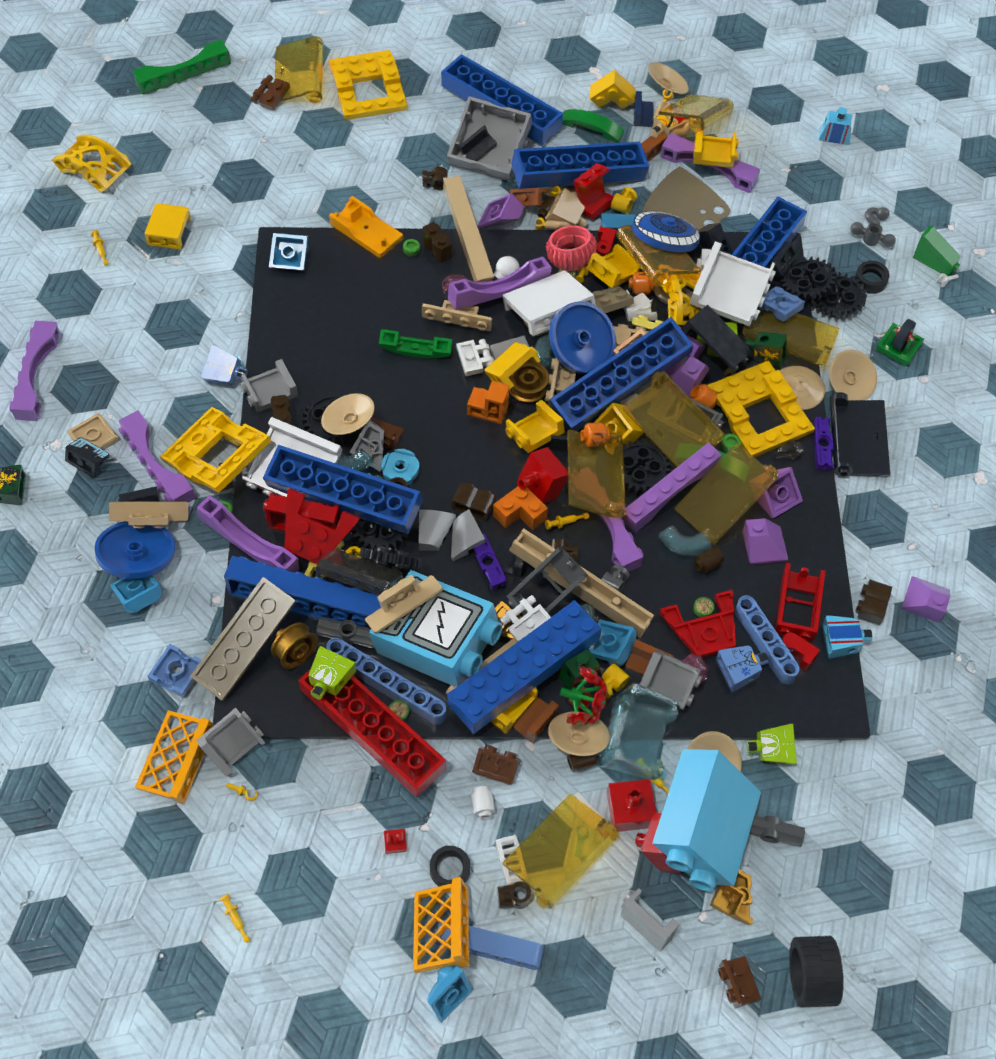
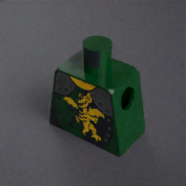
M761 331L758 333L756 340L746 339L745 344L754 351V361L763 363L769 360L773 368L782 369L787 357V334Z
M22 465L0 468V503L22 505L26 478Z
M589 649L564 662L558 678L566 689L577 688L583 681L584 677L580 674L581 666L586 669H593L598 676L602 675L600 665Z

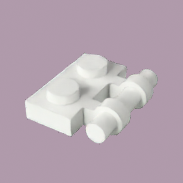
M481 339L479 345L476 346L474 340L456 344L465 376L483 373V366L488 367L494 361V358L490 355L489 344H486L485 339ZM481 353L484 357L480 358L478 354Z
M532 595L527 599H522L518 606L512 610L509 609L505 612L506 615L500 619L504 626L510 621L513 623L508 628V631L517 642L551 618L540 604L534 609L531 605L536 602ZM524 610L527 611V614L521 619L516 617Z

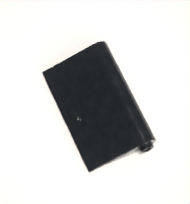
M833 393L829 399L833 438V462L835 463L834 473L840 477L889 476L891 473L884 400H848L846 393Z

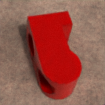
M600 226L596 253L601 257L612 252L617 230Z
M786 633L782 639L792 656L801 662L799 668L806 672L817 658L820 650L795 633Z

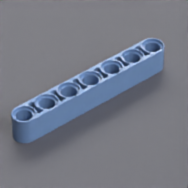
M332 638L328 641L326 645L328 650L332 651L338 648L340 651L334 653L349 660L357 659L354 676L393 700L403 701L408 705L409 710L432 724L439 725L445 721L446 705L442 700L339 638ZM366 669H373V670H374V671L371 672V673L365 672ZM384 679H390V680H391V681L388 682V683H383V682H381V681L384 680ZM401 689L407 690L406 693H399L398 691ZM422 699L425 702L422 704H417L415 701ZM434 710L442 711L441 714H433L432 712Z

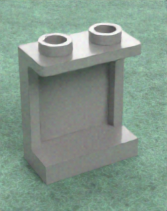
M282 359L275 361L276 368L249 379H247L245 374L241 375L242 382L240 386L244 393L247 392L248 402L251 407H255L257 412L271 407L272 396L286 395L289 400L298 397L296 384Z
M656 650L651 657L638 690L651 692L679 705L680 709H684L686 705H691L694 695L691 694L694 687L698 688L702 680V676L699 675L701 669Z
M237 708L233 709L196 740L201 749L226 777L233 772L230 766L257 743L265 744L261 738L264 735L257 726L252 727L249 724L252 721L245 711L240 713Z
M638 888L635 892L630 891L623 899L624 903L621 905L623 909L620 916L661 952L675 936L680 924L675 919H672L664 928L638 904L642 890Z

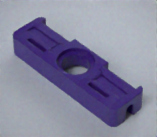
M815 417L813 422L817 470L830 471L835 464L832 463L831 458L833 438L829 432L831 419L825 417L824 420L821 417ZM819 441H826L828 446H821Z
M482 533L486 543L475 547L474 551L483 574H486L490 589L496 590L499 585L501 587L506 586L507 581L486 535ZM486 558L493 559V563L490 565H484L483 561Z

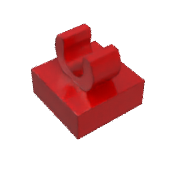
M405 829L384 831L386 854L407 852Z

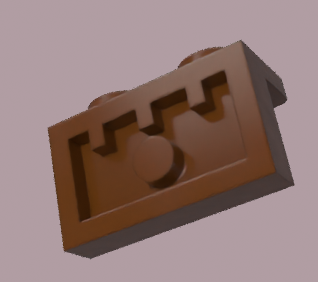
M371 417L370 420L384 429L383 447L395 450L404 433V429Z
M485 745V748L480 747L472 772L512 785L521 759L516 758V753L505 751L503 754L497 752L496 747Z
M746 956L729 961L727 959L722 960L718 973L720 979L726 983V995L728 1001L733 1003L734 1008L759 1002L761 997Z

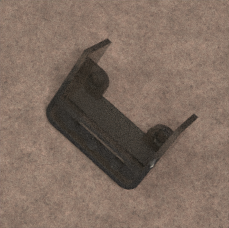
M339 548L328 552L319 560L316 566L317 577L327 582L332 578L376 595H381L383 591L390 589L400 580L404 579L401 571L396 568H388L348 554Z

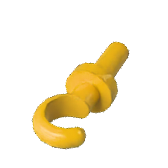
M231 783L226 785L227 788L237 791V795L241 796V794H244L245 798L249 801L255 800L258 796L257 791H255V797H248V790L244 789L243 785L241 787Z

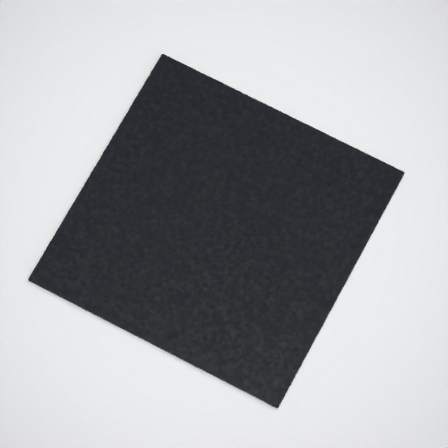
M260 227L258 230L246 359L247 379L275 369V361L283 360L297 387L298 397L289 400L293 426L304 430L302 422L303 412H306L305 406H310L309 401L316 402L315 396L321 399L322 393L327 397L329 392L333 396L339 392L340 397L344 394H364L370 397L374 403L372 418L404 429V433L395 450H409L415 454L419 461V473L412 483L407 485L408 488L420 491L423 501L419 510L448 512L456 514L457 518L462 513L452 509L451 505L460 483H470L478 490L491 491L496 496L495 503L518 487V477L530 453L520 448L513 438L508 437L505 431L507 428L506 420L510 419L515 424L537 411L536 403L539 401L532 403L516 400L509 392V406L502 424L467 415V403L473 388H483L488 391L492 381L484 371L487 368L486 366H483V373L465 376L456 344L474 340L476 346L479 345L481 339H485L486 344H489L491 349L493 344L525 336L529 347L535 348L538 352L539 363L547 369L549 375L554 372V369H551L552 358L556 359V356L550 345L549 332L539 336H532L529 328L524 324L523 318L513 309L505 310L503 297L472 305L479 307L478 315L492 318L491 331L422 317L423 304L443 306L444 300H448L449 287L446 285L454 282L455 278L456 281L461 279L473 281L457 229H442V233L446 234L452 242V258L441 263L434 258L432 251L424 246L423 229L395 228L403 234V240L380 259L336 228ZM478 229L493 274L496 272L495 268L498 260L504 256L515 258L519 263V267H522L529 260L544 257L552 267L551 275L559 272V268L550 262L546 252V243L556 230ZM588 230L595 237L597 244L599 242L597 241L599 230ZM617 231L614 246L619 244L642 262L639 272L650 273L646 263L636 253L627 250L623 246V239L633 233V231ZM724 232L732 252L736 250L749 232ZM273 233L308 236L309 250L306 255L304 271L269 268ZM797 233L792 239V243L799 254L796 259L798 258L802 261L804 257L801 234ZM408 239L417 240L420 243L419 254L415 256L406 255L403 252V243ZM699 241L698 246L689 252L665 251L648 256L656 262L658 267L665 264L663 261L669 259L665 267H671L672 271L693 273V270H699L697 269V259H700L702 249L704 248H702ZM590 271L588 275L584 276V282L580 283L592 294L595 291H603L609 288L606 283ZM452 275L450 281H448L449 279L446 280V277H447V276H448V278H450L449 276ZM773 277L772 281L768 280V284H770L769 290L776 286L780 287V277ZM629 281L618 285L623 290H628L632 297L637 296L633 294L632 288H629ZM685 285L684 288L690 291H694L693 288ZM653 290L649 295H646L649 300H652L651 312H657V320L664 322L668 319V304L659 300ZM810 299L804 303L802 310L784 322L777 319L770 310H760L756 321L752 320L750 326L718 315L725 323L737 322V335L744 343L747 338L756 340L758 333L761 331L787 334V357L782 369L788 366H803L813 370L821 377ZM623 308L605 313L613 326L618 327V324L628 325L630 329H635L636 327L633 326L632 321L627 320ZM381 329L398 331L399 336L430 341H434V337L452 339L450 356L442 358H417L391 352L379 346ZM692 329L687 335L696 339L697 333ZM705 347L698 360L707 365L709 370L699 385H709L734 375L728 373L723 377L722 374L729 367L720 357L707 355ZM754 351L747 356L749 360L743 366L738 365L740 368L734 374L761 364L754 361ZM478 354L480 358L484 357L483 354ZM576 373L575 382L586 374ZM663 373L652 379L656 390H661L664 385L659 380ZM243 392L240 426L247 424L267 434L270 428L268 422L273 417L271 407L257 412L254 406H250L247 392ZM545 395V396H544L542 399H540V400H543V401L548 405V401H545V398H546V395ZM770 398L744 408L750 416L749 422L757 434L787 423ZM824 398L817 406L803 410L812 425L815 417H821L823 420L826 417ZM648 402L630 412L645 431L637 440L640 441V444H643L644 440H646L647 445L654 442V448L661 446L660 452L666 451L665 456L670 457L669 462L672 464V472L682 464L673 460L679 444L690 443L646 420V413L651 406V403ZM715 405L713 410L723 414L722 421L724 424L719 432L715 431L713 435L715 439L711 445L716 450L729 454L750 467L745 483L741 484L727 479V474L714 470L707 477L691 483L677 493L638 532L635 533L624 522L625 529L632 534L636 547L642 550L644 557L641 567L629 571L630 576L625 581L620 592L654 615L641 638L636 636V640L673 655L674 658L694 666L693 663L695 661L693 660H696V665L701 669L699 675L702 676V680L698 688L694 687L691 694L694 695L691 705H686L684 709H680L679 705L651 692L638 690L643 675L625 668L627 659L619 667L630 676V679L620 691L616 692L612 689L613 695L610 698H606V704L601 710L599 719L608 728L610 739H695L700 734L710 731L723 733L731 739H757V732L788 724H793L794 739H869L870 727L859 652L836 658H828L822 626L826 616L854 618L834 468L830 471L816 469L813 433L752 459H749L741 445L737 452L728 453L724 451L721 446L722 439L725 435L733 433L726 414L720 406ZM686 407L682 413L681 427L701 437L711 419ZM599 416L589 423H594L599 418ZM564 424V430H565V432H569V433H570V431L567 429V427H566L565 424ZM582 427L575 433H581V430H584V427ZM356 432V437L350 436V442L343 440V445L337 442V445H340L343 450L337 464L384 479L382 469L378 471L350 453L360 432ZM551 441L545 443L544 445L538 447L537 449H535V450H533V451H531V452H534V451H537V450H540V449H543V448H546V447H548V448L550 449V442H551ZM819 441L821 446H828L826 441ZM383 447V458L387 453L391 454L395 450ZM595 447L594 474L597 478V483L600 488L605 490L609 503H613L617 516L623 519V510L643 494L639 491L635 495L634 490L628 493L627 487L621 489L622 483L616 485V479H612L613 473L610 472L613 454L608 455L603 447ZM551 451L570 475L575 473L577 453ZM403 464L396 466L397 469H404ZM792 467L803 501L775 518H771L755 499L749 481L766 472ZM241 471L235 478L232 514L262 539L284 548L285 532L269 529L268 521L265 520L266 511L263 510V506L269 496L265 495L262 489L257 488L253 490L247 487L246 482L242 479ZM567 481L557 499L544 503L548 508L547 520L553 521L556 516L562 518L570 515L579 516L583 515V513L589 514L588 519H577L576 522L565 524L560 529L557 526H553L549 530L546 529L544 521L532 530L521 518L505 528L493 516V508L487 521L474 518L480 531L486 535L499 564L505 539H517L521 531L526 529L548 545L553 539L567 541L568 547H573L574 544L578 545V565L599 579H602L606 572L611 573L610 570L614 565L611 560L613 554L612 536L607 524L598 513L574 499L566 486ZM418 511L411 527L412 533L408 534L409 539H402L404 545L399 543L396 545L397 549L410 553L411 557L424 559L422 568L409 566V569L391 568L392 563L389 564V567L380 566L378 563H373L372 559L363 558V567L358 571H351L346 565L345 552L350 547L355 546L361 549V547L364 548V545H358V540H354V534L350 530L342 540L344 541V546L327 575L324 576V580L330 583L338 582L349 588H359L363 592L381 595L383 591L390 589L400 580L406 578L410 570L427 577L432 575L437 581L492 602L495 608L503 601L511 609H514L509 604V599L506 596L536 568L524 561L521 577L504 574L507 585L503 587L499 585L497 586L498 589L491 590L486 574H483L477 561L474 548L468 550L469 555L452 561L453 523L447 537L443 539L439 551H419ZM765 518L779 525L788 561L750 565L742 533L746 520ZM368 528L366 532H371L374 528ZM386 532L384 536H390L392 532ZM229 542L227 567L232 556L246 557L250 561L258 563V561ZM710 548H719L724 556V561L721 562V565L707 573L699 572L694 565L695 557ZM295 555L298 558L300 568L297 572L305 574L310 561ZM486 558L483 561L484 565L493 563L491 558ZM786 563H790V572L799 573L801 568L805 567L809 569L808 575L819 577L821 570H825L818 632L814 641H807L820 651L806 672L799 668L795 681L789 685L781 683L769 664L761 666L762 671L759 678L731 692L716 661L717 654L703 658L702 662L706 665V668L703 669L704 666L700 659H694L695 656L659 614L661 608L677 604L684 622L701 618L693 610L695 601L701 597L709 598L713 602L714 610L712 615L720 613V610L714 598L715 594L732 590L736 647L750 646L756 655L761 652L735 614L739 598L745 595L752 597L775 629L782 575ZM314 571L312 578L317 577L319 572ZM539 573L520 591L525 599L531 595L536 599V602L532 604L534 608L540 604L544 610L561 595L549 580L542 576V573ZM555 582L563 592L566 590V588ZM226 585L221 633L246 600L229 595ZM789 589L786 591V597L790 596L793 599L814 602L813 594ZM572 592L548 613L552 617L575 600L597 624L599 620L617 623ZM785 600L782 622L810 627L813 606L795 602L787 603ZM289 611L225 700L222 701L215 696L213 724H217L233 709L237 708L240 713L245 711L252 721L249 724L252 727L257 726L264 735L261 738H351L300 690L298 680L311 669L319 647L326 648L328 641L332 639L317 635L319 619ZM295 623H304L307 625L309 633H313L318 637L317 648L306 662L296 668L286 669L281 665V659H277L271 654L272 644L279 630L286 629ZM346 631V632H344V634H351V633H352V631ZM500 636L496 644H487L481 653L482 662L512 639ZM351 644V646L445 703L446 719L439 725L432 724L409 710V716L404 722L422 739H526L514 730V725L507 733H504L491 722L473 734L448 705L446 691L451 685L377 653L375 648ZM338 648L332 650V652L340 651V649ZM774 654L776 657L781 658L780 655ZM595 657L603 675L610 665L608 661ZM373 669L365 670V672L371 673L374 671ZM561 670L555 672L536 687L538 691L537 698H540L547 704L553 700L559 705L558 713L555 717L562 713L574 712L573 705L568 702L569 698L559 695L561 688H565L558 678ZM785 670L786 673L792 674L791 671ZM354 676L388 708L395 701ZM384 679V680H382L381 682H383V683H388V682H390L391 680H390V679ZM588 683V684L584 685V687H585V688L595 687V684H594V683H592V684H591V683ZM401 689V690H399L398 692H399V693H406L407 690H406V689ZM596 691L589 692L591 697L594 698ZM419 699V700H416L415 702H416L417 704H422V703H424L425 701L422 700V699ZM590 702V706L588 707L590 711L593 709L592 702ZM582 708L579 709V712L586 713ZM434 710L432 713L441 714L442 711ZM549 724L536 739H550L548 734Z

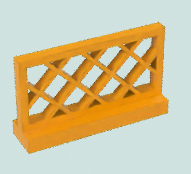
M168 710L135 788L184 804L205 755V752L196 740L211 729L214 724L209 719H198ZM172 717L179 719L180 725L170 729L169 724ZM193 723L198 724L196 731L188 734L186 727ZM183 729L186 737L175 741L173 734ZM170 736L172 744L162 749V740ZM188 741L190 745L188 750L181 754L178 746ZM175 748L178 756L167 761L164 753ZM161 755L164 763L154 768L152 764L154 759ZM180 760V770L172 773L170 765ZM167 768L169 776L159 781L156 773ZM153 775L156 783L148 787L144 786L146 778ZM171 780L173 786L170 793L164 792L161 785Z
M461 877L453 878L452 884L415 892L413 971L416 974L457 964L460 968L469 966L468 887ZM451 892V896L446 902L440 900L444 893ZM431 897L432 899L423 907L421 905V898ZM438 902L442 906L434 915L430 912V909ZM448 909L451 911V915L444 922L440 917ZM426 914L431 916L432 918L429 922L422 926L421 920ZM438 921L442 926L434 934L429 930ZM448 928L451 931V935L446 941H443L439 937ZM427 933L431 936V939L423 946L420 944V940ZM438 941L442 945L434 954L429 949ZM447 948L451 950V958L444 960L439 958ZM426 953L432 956L426 964L420 965V960Z

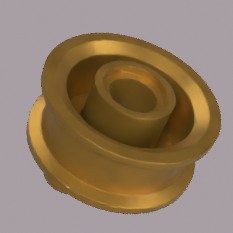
M527 360L509 376L514 385L509 392L516 400L532 403L539 401L546 395L549 374L542 364Z
M301 622L295 623L277 632L276 639L271 647V654L275 658L281 659V665L284 668H296L306 662L315 652L318 645V637L313 633H309L306 624Z

